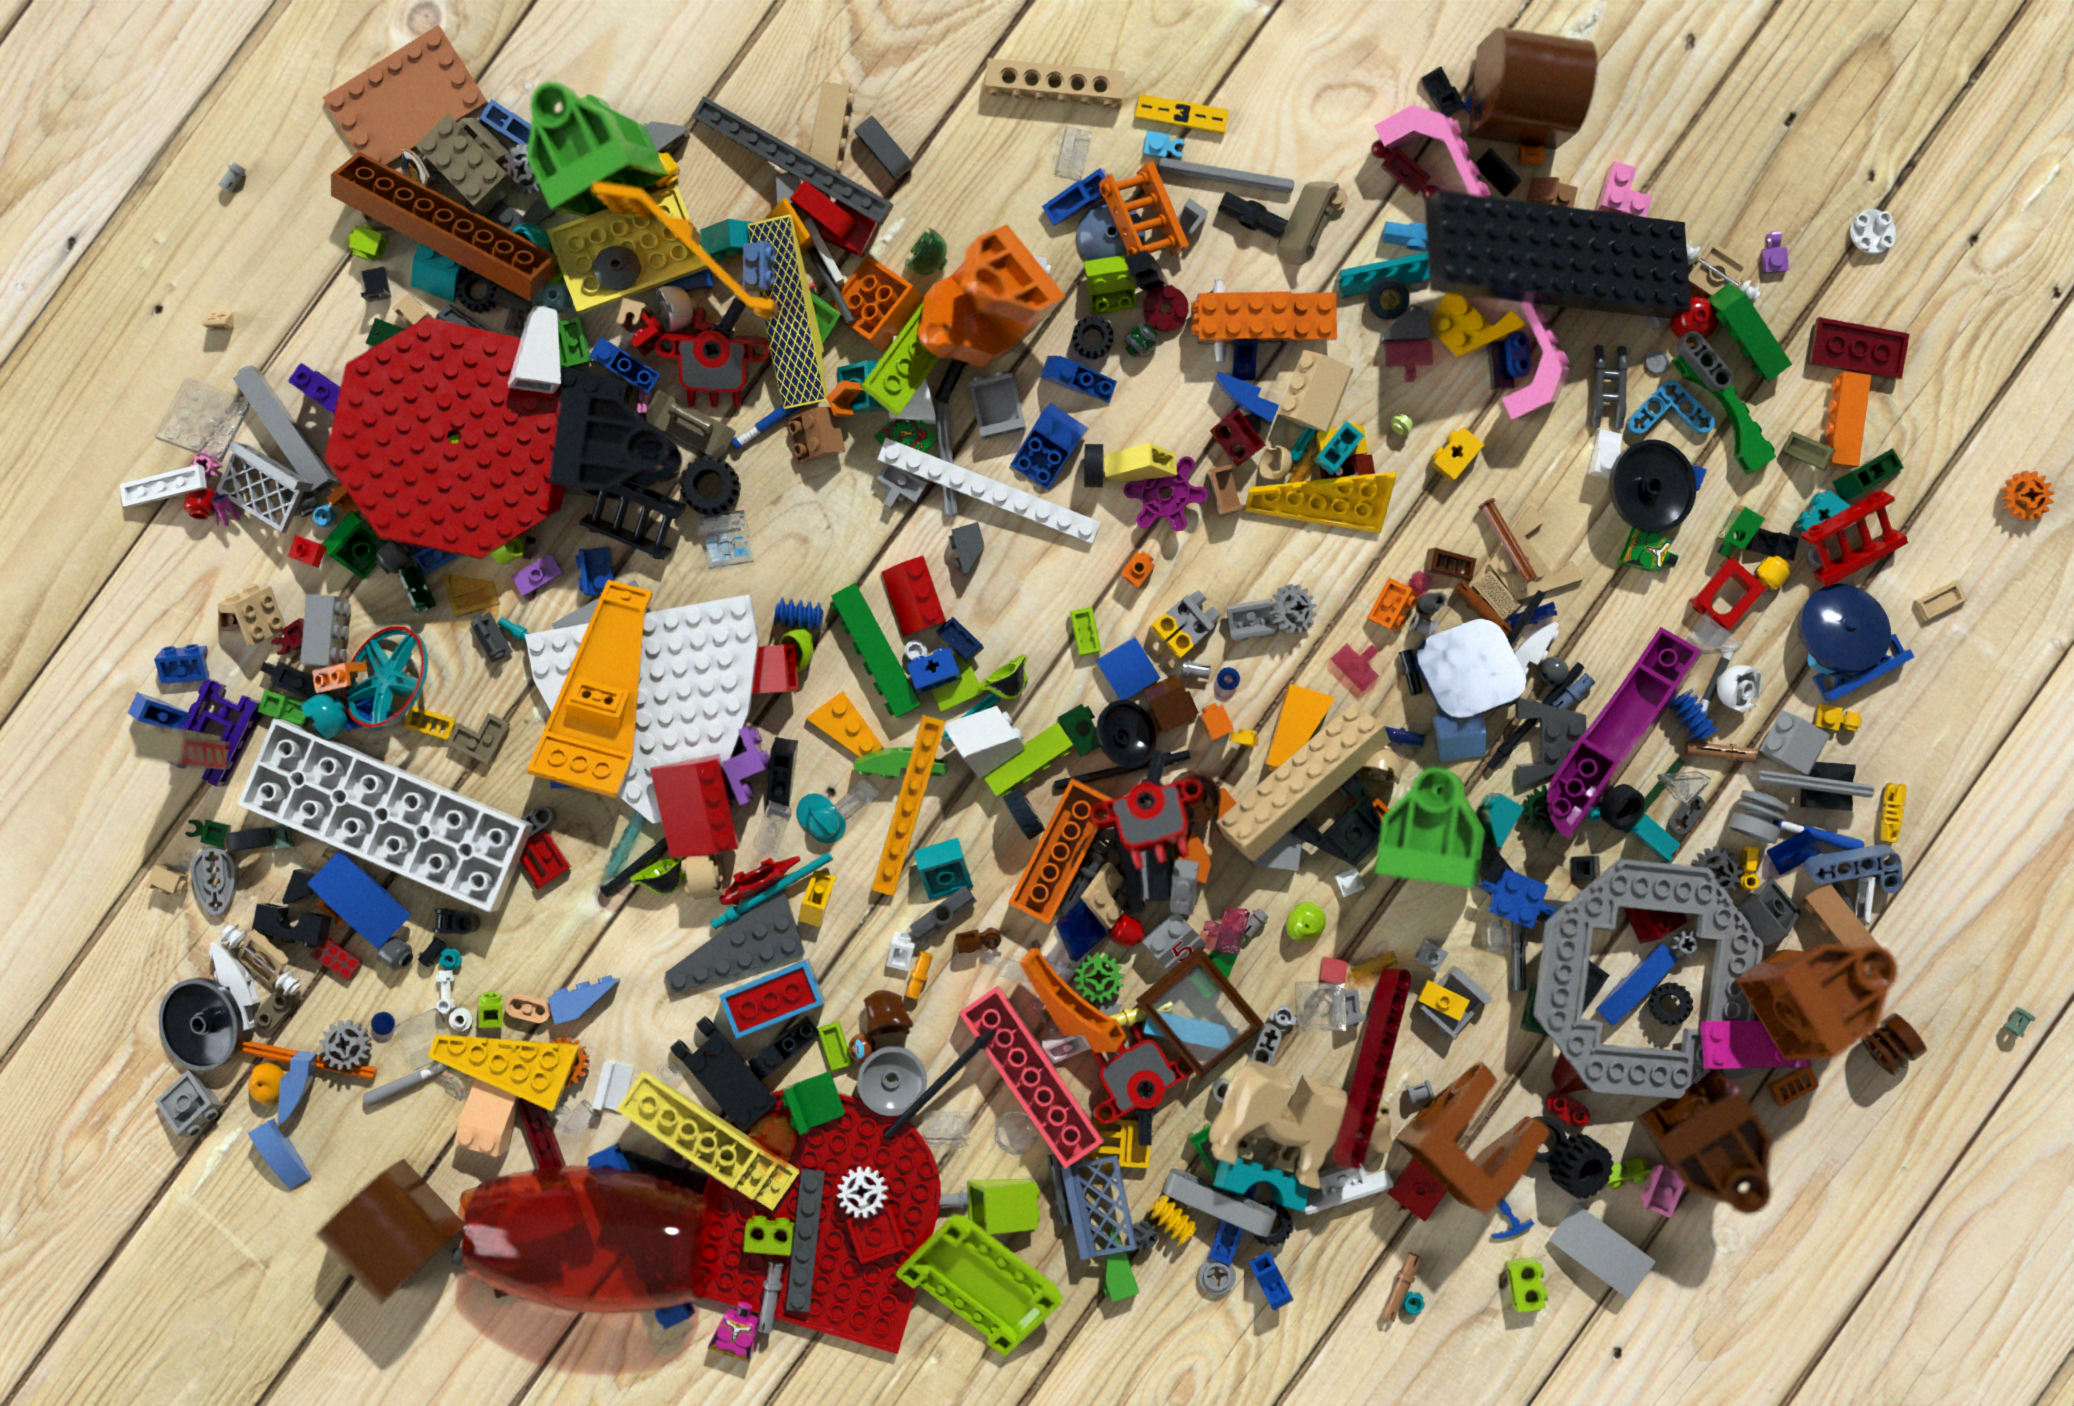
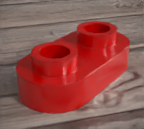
M1557 1090L1547 1095L1545 1099L1547 1109L1574 1127H1583L1589 1122L1590 1112L1581 1103L1566 1094L1558 1095ZM1557 1100H1562L1560 1107L1555 1106ZM1577 1112L1582 1113V1117L1579 1120L1575 1119Z

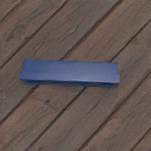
M1892 634L1891 642L1897 653L1891 656L1885 655L1883 658L1886 659L1879 661L1871 668L1863 672L1854 673V676L1850 678L1842 676L1840 672L1837 674H1827L1836 677L1834 686L1828 690L1821 680L1826 674L1820 672L1812 678L1824 700L1834 701L1914 658L1911 649L1904 650L1896 634Z

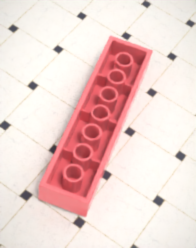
M999 985L959 1012L975 1038L981 1036L988 1028L995 1032L996 1035L987 1043L988 1046L984 1051L1065 1169L1104 1142V1138Z

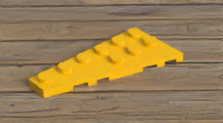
M1396 471L1249 487L1245 511L1381 533L1396 480Z
M438 1034L434 1038L427 1057L554 1111L581 1045Z

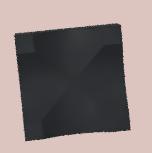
M1815 762L1808 777L1853 783L1856 765ZM1801 788L1800 807L1853 811L1852 795Z

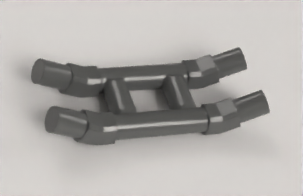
M1597 345L1594 347L1595 378L1591 427L1600 428L1603 416V402L1617 403L1614 428L1623 429L1627 407L1628 356L1626 347L1619 346L1617 348L1618 371L1604 370V349L1602 345ZM1604 379L1617 380V394L1603 393Z

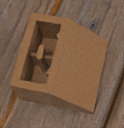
M815 407L787 419L796 464L829 458L845 452L839 418L833 415L831 407Z

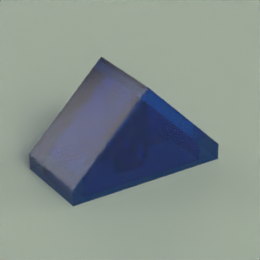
M1234 339L1231 345L1232 377L1240 380H1255L1257 339Z

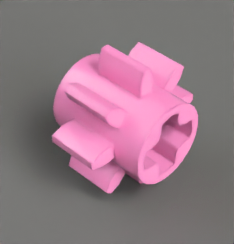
M203 451L202 456L194 455L195 460L190 467L195 465L204 466L206 481L210 480V476L219 477L217 472L219 468H222V465L216 462L219 458L218 456H210L206 451Z

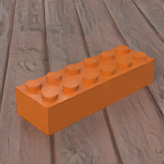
M1074 778L1070 780L1008 902L1009 904L1047 924L1052 922L1098 831L1091 821L1090 810L1093 805L1112 800L1113 798ZM1098 813L1095 819L1099 821L1104 820L1106 813Z

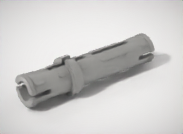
M778 1260L769 1261L767 1279L763 1283L765 1291L759 1326L757 1328L760 1332L764 1329L763 1333H771L773 1330L772 1326L778 1292L782 1288L780 1280L784 1263L779 1261V1264H777Z

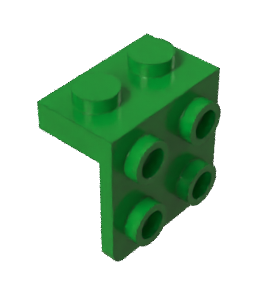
M824 1072L789 1085L783 1090L782 1099L786 1108L790 1107L793 1115L790 1117L793 1129H798L799 1135L808 1132L811 1127L841 1117L845 1113L830 1072Z

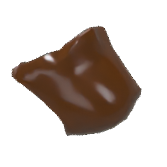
M878 990L864 998L867 1032L869 1035L877 1036L895 1032H903L905 1035H908L910 1033L909 1028L913 1027V1022L905 1010L901 995L887 990Z

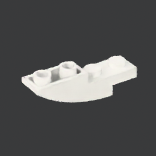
M1553 622L1541 627L1524 639L1513 650L1525 676L1529 670L1527 664L1535 666L1538 663H1543L1548 654L1546 648L1549 642L1553 643L1559 633L1556 630L1559 625L1558 623Z
M220 940L210 943L209 955L215 964L214 977L216 982L224 987L229 986V992L235 998L242 1014L243 1030L257 1027L254 1022L252 1004L259 1003L260 998L247 967L237 959V953L233 949H229V945L226 942H221Z

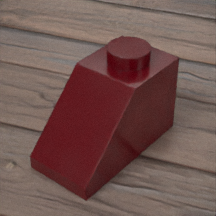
M1372 455L1349 456L1332 475L1319 466L1321 479L1375 474Z

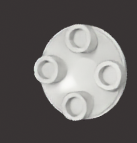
M1870 209L1861 212L1854 218L1850 233L1858 249L1868 254H1880L1894 245L1896 228L1892 221V215L1889 212Z

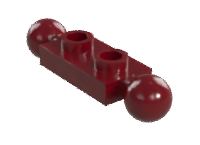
M1377 140L1372 144V155L1376 158L1385 159L1381 167L1414 196L1421 191L1423 192V199L1426 201L1440 190L1436 185L1427 184L1431 176L1398 147L1391 153L1389 148L1384 147L1381 140Z

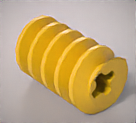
M1163 1194L1149 1207L1147 1212H1153L1150 1217L1151 1220L1159 1218L1158 1227L1163 1224L1166 1225L1164 1233L1173 1232L1170 1237L1171 1240L1179 1238L1177 1242L1179 1247L1194 1234L1197 1229L1194 1228L1196 1223L1194 1220L1188 1221L1189 1215L1187 1213L1181 1215L1182 1208H1175V1201L1171 1200L1168 1202L1169 1196Z

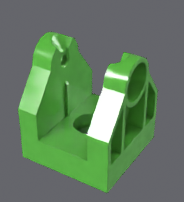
M557 82L541 84L534 91L530 106L533 117L527 160L551 209L585 217L608 209L592 191L593 182L644 190L663 177L668 176L645 125L612 109L605 100L587 94L585 97L580 98L573 89ZM557 103L562 104V110L560 112H556L555 106Z
M1437 767L1423 771L1416 778L1414 786L1383 816L1375 873L1469 888L1478 886L1485 829L1466 797L1465 785L1460 777L1453 772ZM1442 787L1443 791L1441 795H1438L1437 791Z

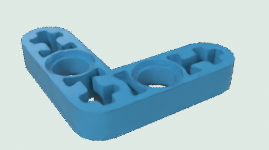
M1669 380L1660 385L1629 417L1626 423L1627 430L1631 434L1640 435L1647 431L1670 408L1694 432L1705 434L1713 429L1715 420L1678 382ZM1672 386L1674 388L1672 393L1676 397L1682 395L1683 398L1679 399L1675 404L1673 401L1677 398L1672 394L1667 396L1665 394L1667 392L1665 387L1669 388ZM1652 401L1659 404L1660 410L1657 414H1652L1648 410V404ZM1683 401H1688L1692 405V411L1688 414L1681 410L1680 406ZM1698 410L1699 414H1697L1696 416L1700 420L1705 418L1707 420V422L1705 423L1707 427L1704 426L1700 428V421L1696 417L1691 420L1690 417L1693 416ZM1644 415L1648 417L1641 423L1642 428H1634V420L1637 421Z

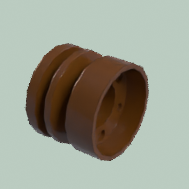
M1190 770L1179 774L1172 783L1194 778L1200 781L1203 790V798L1199 803L1184 807L1187 820L1194 822L1208 820L1216 813L1220 806L1221 793L1219 786L1212 778L1199 771ZM1191 787L1187 789L1186 793L1193 792L1196 788Z
M1892 1013L1881 1021L1880 1025L1883 1032L1876 1028L1870 1032L1871 1034H1867L1861 1039L1872 1059L1893 1076L1900 1072L1899 1067L1902 1069L1907 1067L1905 1057L1915 1061L1927 1051L1926 1045L1918 1033L1897 1013Z

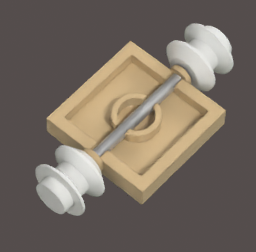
M1691 240L1686 244L1688 265L1693 264V262L1695 264L1688 274L1691 286L1706 296L1711 297L1730 283L1746 293L1752 304L1760 295L1758 291L1760 286L1751 287V280L1744 281L1743 283L1740 282L1750 267L1748 264L1713 241L1707 245L1701 256L1699 255L1700 246L1692 248Z
M230 924L222 931L221 936L223 937L221 942H230L229 949L241 948L237 959L268 986L272 987L276 984L275 989L282 987L284 989V996L287 994L293 995L300 988V977L297 979L292 978L293 971L283 973L289 959L283 951L275 948L264 935L259 934L254 929L246 937L247 931L239 932L237 930L239 924L234 926Z

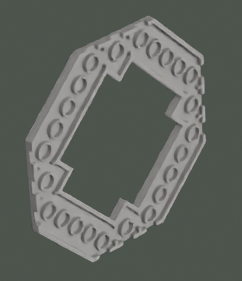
M1618 859L1546 921L1534 1016L1589 1090L1602 1093L1679 1099L1686 1093L1685 1090L1693 1083H1698L1710 1072L1709 1069H1704L1701 1029L1684 1028L1681 1051L1600 1044L1603 1022L1581 1019L1593 927L1615 929L1618 906L1699 914L1696 936L1717 939L1706 1021L1754 1020L1755 1011L1735 979L1761 962L1764 944L1751 930L1748 921L1732 903L1733 900L1725 889L1718 884L1714 878L1715 875L1709 868Z

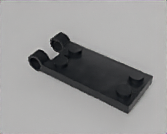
M704 1016L696 1023V1026L709 1038L708 1041L694 1053L680 1039L670 1049L687 1066L744 1133L775 1106L779 1100L717 1029L714 1023L707 1016ZM706 1050L710 1052L709 1057L704 1056Z

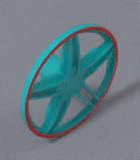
M402 626L388 627L372 635L360 647L351 663L362 662L366 654H368L375 671V675L354 686L355 678H351V686L344 687V703L348 714L357 724L366 728H385L400 720L412 708L423 689L428 671L427 649L417 633ZM392 635H406L390 658H388L385 651L378 644L381 640ZM415 645L418 646L421 656L419 679L402 672L413 654L411 651ZM393 694L402 698L411 696L400 711L386 719L387 711H390ZM375 695L372 721H368L358 713L354 702L360 699L365 700Z

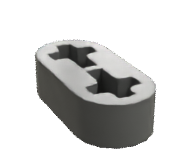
M1688 795L1683 798L1668 820L1669 829L1675 834L1687 833L1704 811V800L1698 795ZM1696 800V806L1698 807L1697 810L1691 809L1690 812L1687 813V811L1691 807L1690 804H1688L1689 801ZM1686 816L1682 822L1685 825L1684 828L1676 829L1677 823H1675V820H1681Z

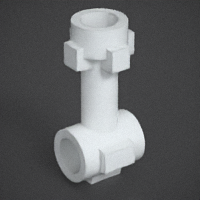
M439 970L438 975H436V981L441 982V1000L436 1003V1009L442 1014H450L456 1007V1002L451 998V981H455V975H453L452 970Z

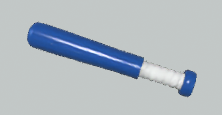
M782 404L757 422L755 427L739 438L734 437L732 443L740 451L745 443L758 434H763L804 405L784 409Z
M1773 820L1772 822L1773 825L1784 831H1790L1791 833L1799 834L1800 837L1843 850L1864 847L1862 840L1806 825L1800 826L1786 821Z

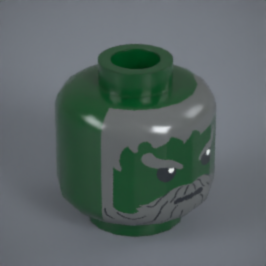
M1146 323L1144 325H1135L1124 337L1127 345L1125 350L1134 358L1137 355L1141 358L1147 357L1158 345L1157 332Z

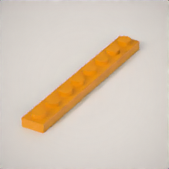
M922 715L871 887L872 891L891 896L895 894L945 726L944 720Z

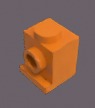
M1144 551L1141 554L1136 552L1120 573V576L1136 588H1139L1155 565L1152 563L1154 559ZM1138 563L1143 565V571L1141 572L1135 570V565Z

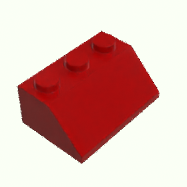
M924 555L901 562L881 572L903 637L946 623Z

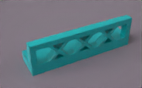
M1428 252L1340 270L1337 280L1341 298L1369 293L1372 286L1383 278H1394L1400 280L1404 285L1428 281Z

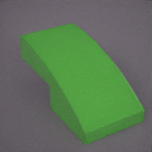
M264 690L258 712L302 726H308L310 717H306L301 708V704L305 701Z

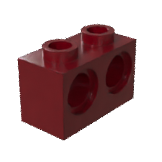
M1239 409L1227 415L1210 430L1215 441L1222 446L1229 459L1237 467L1248 461L1266 446Z

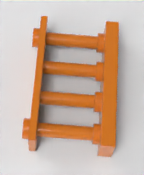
M1154 161L1143 165L1136 172L1137 176L1115 182L1111 173L1098 183L1100 192L1106 200L1126 247L1127 256L1143 250L1152 253L1168 248L1171 256H1174L1189 246ZM1138 185L1143 187L1146 197L1124 203L1120 194L1121 190ZM1150 206L1155 218L1133 224L1128 212ZM1159 227L1164 239L1142 246L1137 233Z

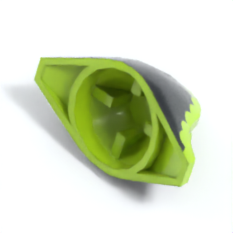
M1022 654L1003 665L985 678L977 688L979 690H989L999 698L1014 699L1018 697L1025 687V682L1029 679L1025 672L1027 655Z
M687 856L668 857L660 860L630 877L633 884L646 886L655 894H671L680 887L682 880L687 878V875L682 870V860L687 859Z

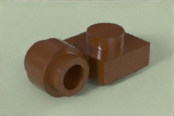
M991 927L982 933H979V930L976 929L956 934L959 954L965 952L972 953L982 949L981 944L990 949L997 948L1001 943L1000 932Z

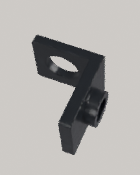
M385 267L362 271L366 291L360 293L362 298L372 302L391 297Z

